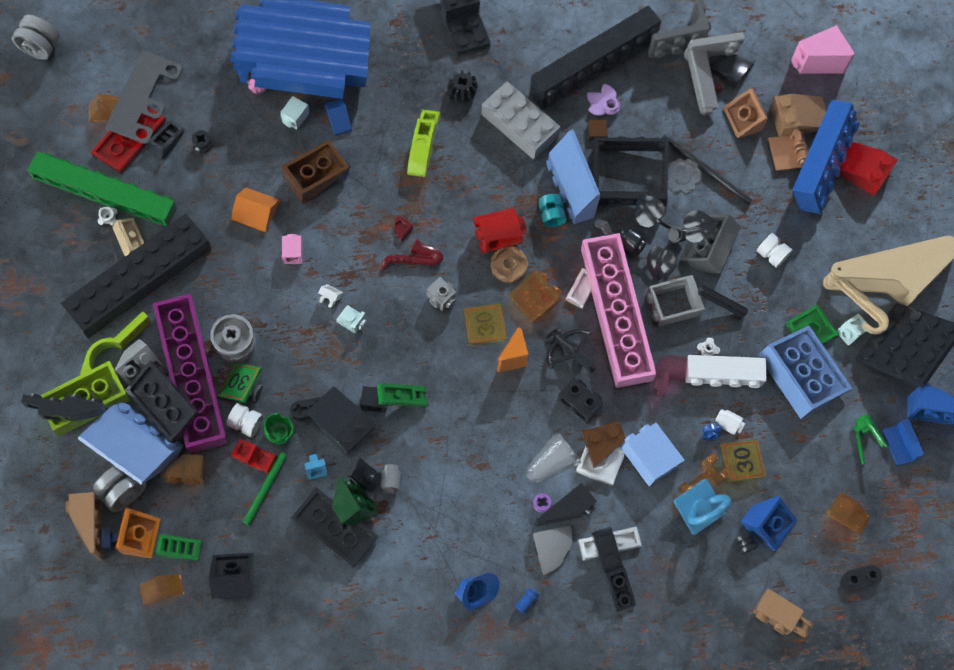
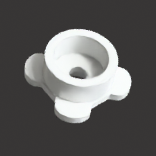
M110 207L100 208L98 223L100 225H114L116 222L115 216L118 213L117 209Z
M707 338L704 343L697 345V349L703 356H713L720 352V348L714 344L713 338Z

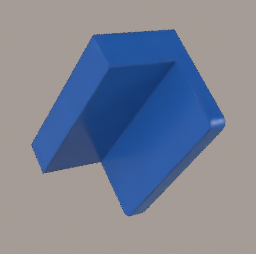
M909 419L902 420L898 425L882 431L897 466L918 460L924 455Z

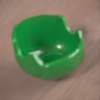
M280 413L268 415L264 420L263 431L265 437L270 442L285 444L292 438L294 426L289 417H283Z

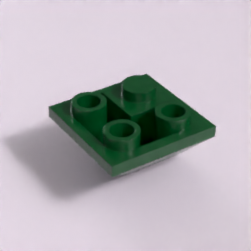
M340 477L337 479L332 505L340 522L352 526L378 515L375 509L376 504L365 493L366 488L351 479Z

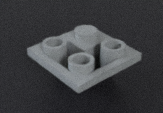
M140 339L123 352L115 368L128 386L149 361L155 362L165 375L169 373L151 349Z

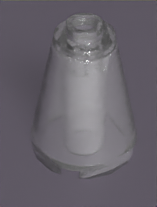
M557 431L528 465L526 475L532 483L536 481L539 484L578 466L582 462Z

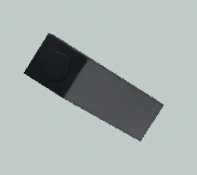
M580 483L537 518L535 525L540 527L580 518L584 514L588 516L596 509L594 506L597 500Z

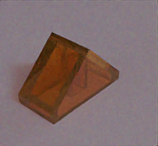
M98 93L89 104V121L96 122L109 119L119 97Z
M180 574L155 576L139 585L144 606L184 594Z

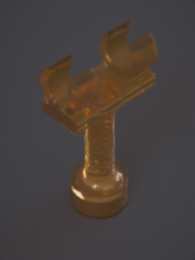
M712 453L701 462L706 471L690 482V484L682 483L678 486L680 494H683L703 479L707 480L710 477L718 485L730 476V472L727 468L719 474L711 465L717 461L718 457L715 453Z

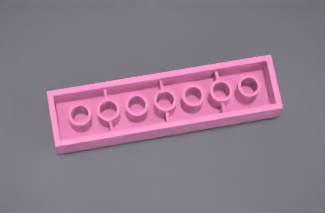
M620 233L585 239L582 241L581 252L615 387L620 388L651 382L656 376V371Z

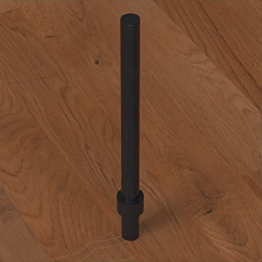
M666 133L662 136V138H668V144L672 147L673 151L677 154H682L748 205L752 201L748 195L683 147L684 144L679 140L675 141Z

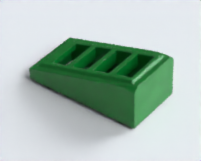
M159 534L156 555L165 558L199 561L202 541ZM165 542H169L167 551H164ZM174 542L177 543L176 552H172ZM182 543L185 544L184 554L181 553ZM190 544H194L192 555H189Z

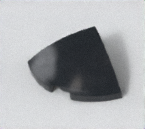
M741 55L723 56L714 60L709 66L711 73L720 79L724 76L738 84L752 67L755 60Z

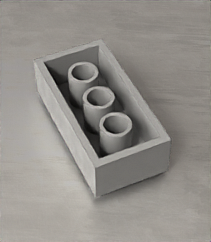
M508 81L482 104L481 115L533 160L559 137L560 126Z

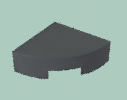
M602 219L594 221L597 230L601 229L605 236L613 234L607 221Z

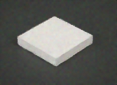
M585 447L576 472L612 487L625 453L621 447H617L599 466L593 468L587 448Z

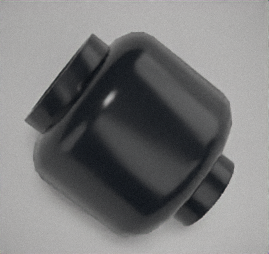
M632 227L626 231L622 230L620 233L624 251L631 255L640 254L647 243L643 233Z

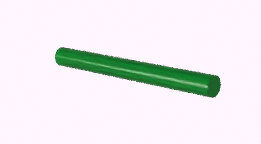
M280 452L244 518V524L250 526L286 460V454Z

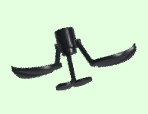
M644 195L637 199L635 208L637 222L644 227H652L658 222L669 229L668 238L671 242L664 249L659 246L653 247L647 256V266L650 274L655 280L660 281L670 275L677 266L676 254L667 249L675 245L676 242L682 243L686 239L695 243L703 241L714 231L718 220L703 211L693 210L683 220L685 228L669 226L660 220L666 213L664 204L653 196Z

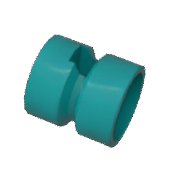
M548 194L538 200L544 227H558L567 221L565 210L562 209L564 205L560 194Z

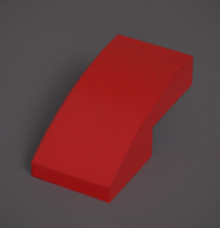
M239 439L231 455L232 458L269 474L278 458L276 454L260 449L257 445Z

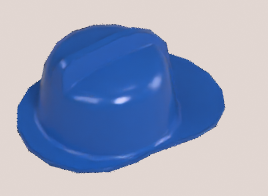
M488 572L477 577L463 579L454 593L462 602L463 607L466 610L472 611L495 598L500 582L495 574Z

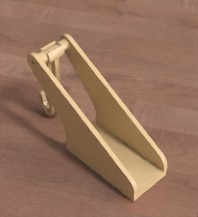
M943 236L836 262L831 267L829 275L823 279V286L828 290L843 291L879 324L878 328H873L867 323H863L862 327L871 334H881L888 327V316L862 292L885 293L892 296L899 304L909 306L954 260V237Z

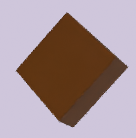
M588 120L589 140L595 139V137H608L606 120Z

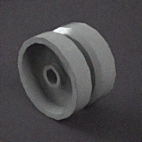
M24 15L19 24L20 28H17L12 35L13 43L32 57L42 60L48 59L53 50L52 47L56 45L60 38L59 32L50 23L39 17Z
M232 314L219 318L213 324L210 332L211 342L217 355L222 360L230 363H239L248 359L253 354L256 347V337L248 320L242 316Z
M113 466L97 480L93 491L100 499H105L104 503L111 512H118L130 505L141 495L146 487V482L141 485L122 470Z

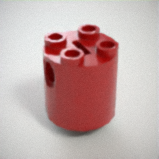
M513 207L473 217L474 226L478 228L474 230L477 241L480 240L481 242L479 246L482 254L522 244V239L527 231L524 217L517 215Z

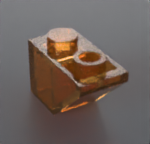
M183 454L164 469L160 477L163 481H166V484L170 485L186 482V485L197 486L198 483L204 482L206 460L203 455Z

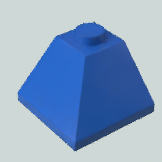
M779 496L752 506L741 520V523L748 532L753 531L755 538L774 551L778 549L797 522L793 513Z

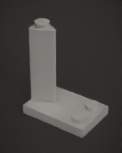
M744 32L690 41L684 56L685 60L689 61L700 114L710 115L714 113L713 110L719 108L708 57L736 54L745 40Z

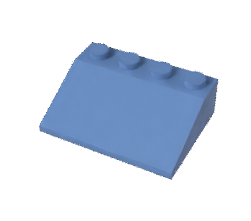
M570 130L550 151L546 163L549 171L553 172V182L556 187H559V194L562 196L563 203L565 202L566 214L569 219H572L573 224L595 217L600 193L575 132Z
M810 326L769 344L758 354L759 358H766L767 370L800 419L816 412L853 389Z
M122 401L105 411L78 438L141 485L173 465L183 447V444L179 441L175 443L169 442L155 424Z

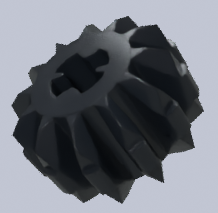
M463 70L460 74L455 71L454 76L449 77L447 88L450 96L454 95L455 100L461 98L464 101L465 98L470 100L472 95L477 93L478 83L476 82V77L471 76L470 71L466 74Z

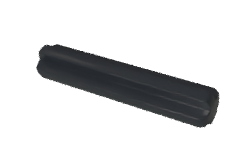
M701 285L698 289L699 296L741 318L747 315L748 309L705 285Z

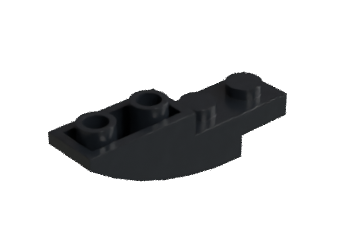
M34 393L30 395L23 394L21 403L26 408L39 410L38 414L42 419L51 421L85 420L100 416L107 411L103 401L95 398L85 400L82 396L76 394L71 396L64 395L63 401L50 397L49 400L44 399L41 395Z
M607 527L592 532V538L596 547L595 552L616 611L619 612L636 606L612 528Z

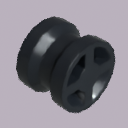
M199 130L192 135V143L197 152L206 153L210 151L212 142L206 131Z
M753 531L734 539L740 546L739 551L741 554L759 547L758 542H755L753 538Z

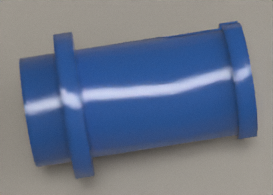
M532 588L525 590V595L514 606L524 615L531 605L538 601L539 594Z

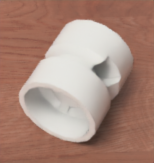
M771 233L758 247L757 252L764 258L768 257V262L775 268H778L793 250L785 243L780 244L781 240Z
M237 403L231 410L226 425L234 430L242 429L243 434L252 438L261 426L263 414L254 410L249 412L248 407Z

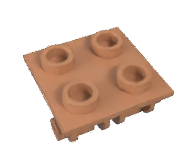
M799 129L794 130L792 135L768 138L776 171L803 167L808 155V149L804 134Z

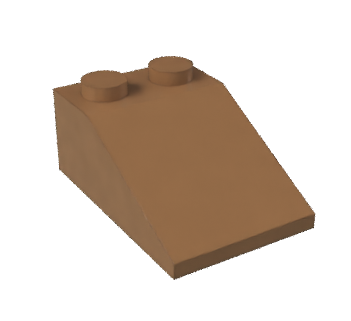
M800 94L775 96L770 105L778 136L792 135L793 131L797 129L803 134L818 132L826 113V107L821 96Z
M94 492L69 494V501H66V512L69 513L89 552L98 561H103L102 501Z

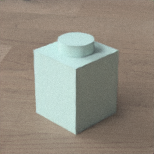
M292 96L280 112L282 122L287 127L298 129L309 115L308 104Z

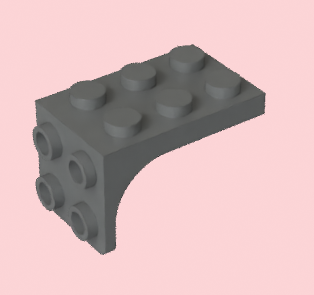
M700 0L695 1L691 14V26L653 34L648 51L650 59L662 58L670 54H680L686 51L691 40L708 38L711 23L706 18V9Z

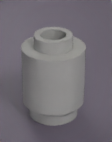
M393 464L383 465L379 489L384 494L394 495L395 492L399 491L401 475L399 466Z

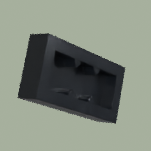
M356 456L353 457L346 472V475L359 483L360 486L365 487L369 492H374L376 485L380 483L382 478L380 472H377L364 460Z

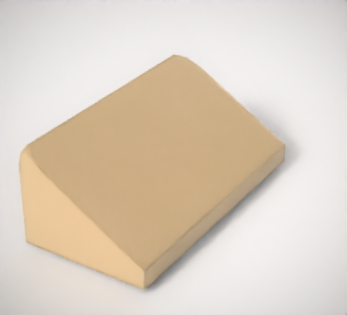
M134 218L116 220L113 230L124 256H127L144 244V240Z

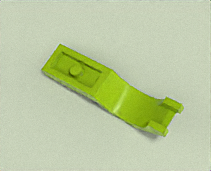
M142 311L115 338L100 339L94 343L87 351L80 374L82 375L93 369L97 355L108 348L123 350L151 324L149 317Z

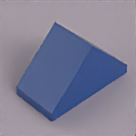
M337 99L324 103L334 135L352 131L343 100Z

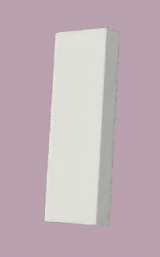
M637 527L613 532L619 552L642 546ZM592 537L578 541L583 561L597 558L596 547Z

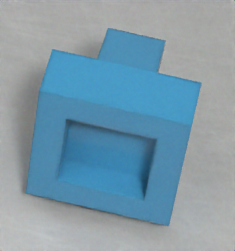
M317 454L310 455V462L304 463L308 480L328 476L324 459L318 460Z

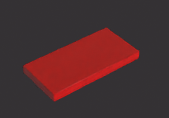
M149 106L147 107L148 112L151 114L158 113ZM141 113L137 123L153 130L151 139L167 120L163 115L159 118H153ZM138 129L136 136L144 139L148 136V132L145 129ZM109 131L91 151V155L119 174H122L147 143H141Z

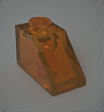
M843 492L834 497L826 511V514L859 535L870 519L862 506Z

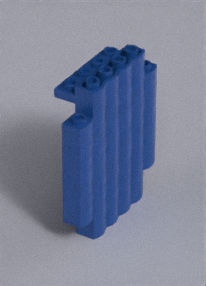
M260 0L259 7L241 4L240 10H236L235 20H238L239 23H235L234 34H237V37H233L232 48L236 49L231 51L230 62H234L233 70H237V75H240V83L247 84L248 72H252L251 79H255L254 87L342 99L345 85L365 87L370 22L350 20V6L312 0Z

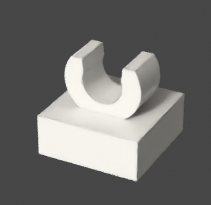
M326 284L321 286L319 294L323 295L320 297L319 302L322 304L328 298L330 300L328 307L331 308L337 300L341 299L344 292Z

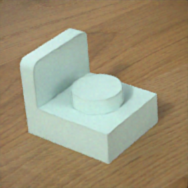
M348 305L336 319L337 323L354 334L358 330H362L367 323L366 313L363 311L360 313Z
M858 313L846 321L837 332L841 339L849 346L858 337L867 332L862 327V324L867 322Z

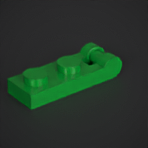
M384 383L377 385L379 405L416 406L417 408L428 406V400L425 399V394L427 393L425 386Z

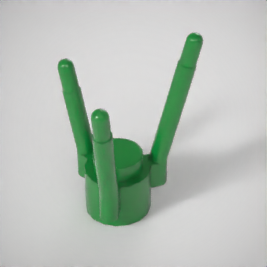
M869 414L855 420L857 425L853 427L857 437L862 465H865L860 432L863 434L872 432L882 448L888 447Z

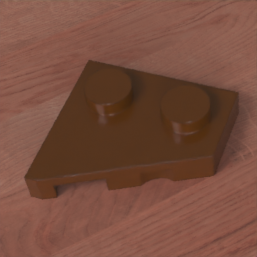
M620 421L582 431L593 468L599 466L626 439Z

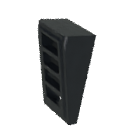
M169 120L147 142V150L162 159L181 137L185 129Z

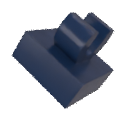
M102 527V551H111V544L117 545L119 533L111 534L110 527Z

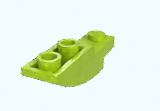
M422 110L414 131L407 175L426 177L433 152V142L440 120V112Z

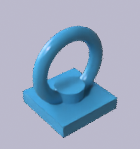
M703 479L674 499L673 502L690 532L696 535L726 514V510L731 505V498L728 495H716L708 480Z

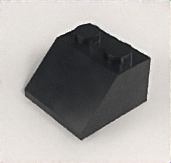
M253 553L212 555L209 574L211 599L253 596Z

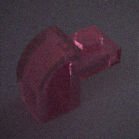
M670 355L658 361L655 366L656 379L654 388L657 389V396L664 397L669 379L683 381L688 358Z

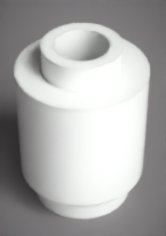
M721 409L714 422L723 430L733 435L736 432L740 434L745 425L742 422L743 418L723 409Z

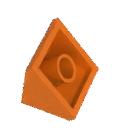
M244 188L236 195L231 221L266 233L280 203V199Z
M517 328L499 356L498 372L526 367L529 354L521 328Z
M125 508L116 549L121 554L152 558L161 519Z

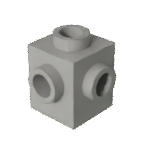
M439 277L427 288V297L435 308L439 307L443 311L447 307H452L456 302V288L450 282L446 283Z

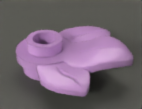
M604 84L601 93H587L588 102L592 105L588 110L590 113L601 116L603 114L614 115L619 111L620 103L616 99V92L609 85Z

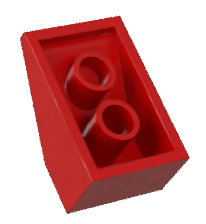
M853 142L852 146L847 150L845 162H842L840 167V176L875 196L898 159L883 150Z

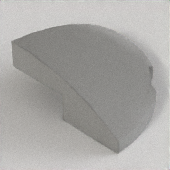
M571 526L554 528L533 534L543 575L556 570L564 562V557L570 551L572 544Z

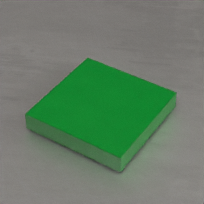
M818 304L786 322V326L791 333L810 326L822 345L839 336V333Z

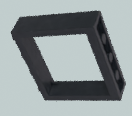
M604 136V138L595 137L593 178L598 190L600 151L662 152V192L599 191L598 205L636 206L637 199L640 196L648 195L659 199L667 207L668 138H645L642 136L636 138H627L625 136L609 138L607 136Z

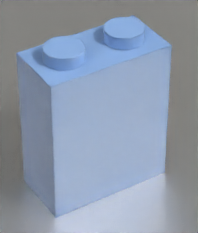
M657 423L651 426L649 424L645 425L636 436L634 433L629 435L624 440L625 444L621 448L648 486H651L677 469L685 461Z

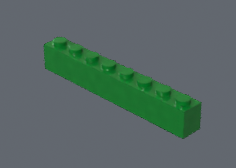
M37 152L27 170L32 179L164 227L169 226L177 210L174 200L169 196H159L149 189L145 191L135 184L123 183L116 177L109 178L99 171L93 172L85 166L73 165L66 159H56L49 153Z

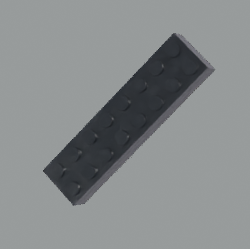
M649 5L531 75L529 94L541 109L546 106H552L556 100L561 97L565 98L572 90L580 89L587 81L596 79L600 73L611 70L615 64L624 62L628 56L633 53H639L647 45L650 46L653 34L658 33L660 30L661 19Z
M185 213L60 304L87 339H89L210 251L212 248L209 240Z

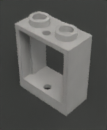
M693 275L649 286L646 293L647 303L651 304L653 309V320L657 321L659 327L702 316L705 310L702 299L698 295V288ZM684 288L692 310L663 317L656 295Z

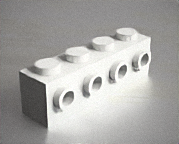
M688 355L685 361L686 383H691L694 386L710 384L711 386L718 387L725 384L730 385V387L749 385L750 388H759L766 381V358Z

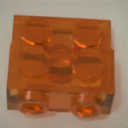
M536 269L508 294L532 323H535L547 311L552 310L563 299L560 296L562 291L556 285L552 287L548 282L550 280L548 275L544 271L540 273Z

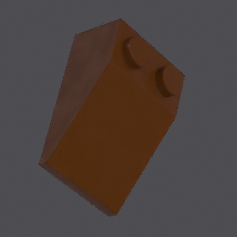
M327 140L282 165V177L300 202L304 204L318 196L347 172L349 166L330 140Z

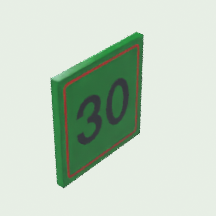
M234 362L217 396L245 403L262 368Z

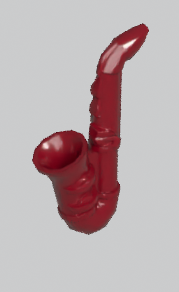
M418 238L411 249V253H416V256L399 254L387 256L383 260L380 270L387 268L390 263L437 266L443 261V254L436 247L425 245Z

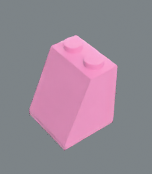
M836 25L799 41L791 60L794 68L800 74L845 73L855 53Z

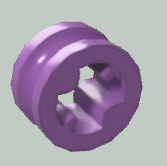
M545 493L538 494L533 501L534 509L539 513L546 512L551 507V498ZM543 499H545L546 504L548 505L546 507H539V502H537V500L542 501Z

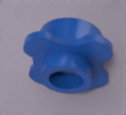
M717 424L706 425L702 429L704 434L702 437L703 441L718 439L721 436L720 431L722 428L717 426Z

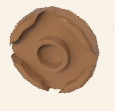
M511 246L497 250L492 256L490 267L493 275L498 280L505 283L518 282L524 277L527 272L528 262L522 250Z

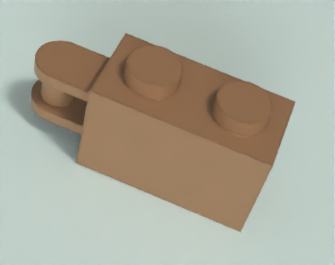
M769 588L763 593L753 610L758 620L764 623L769 622L781 634H789L794 631L800 636L807 638L809 628L813 627L810 621L801 616L804 612L802 609ZM797 622L802 624L800 628L796 626Z

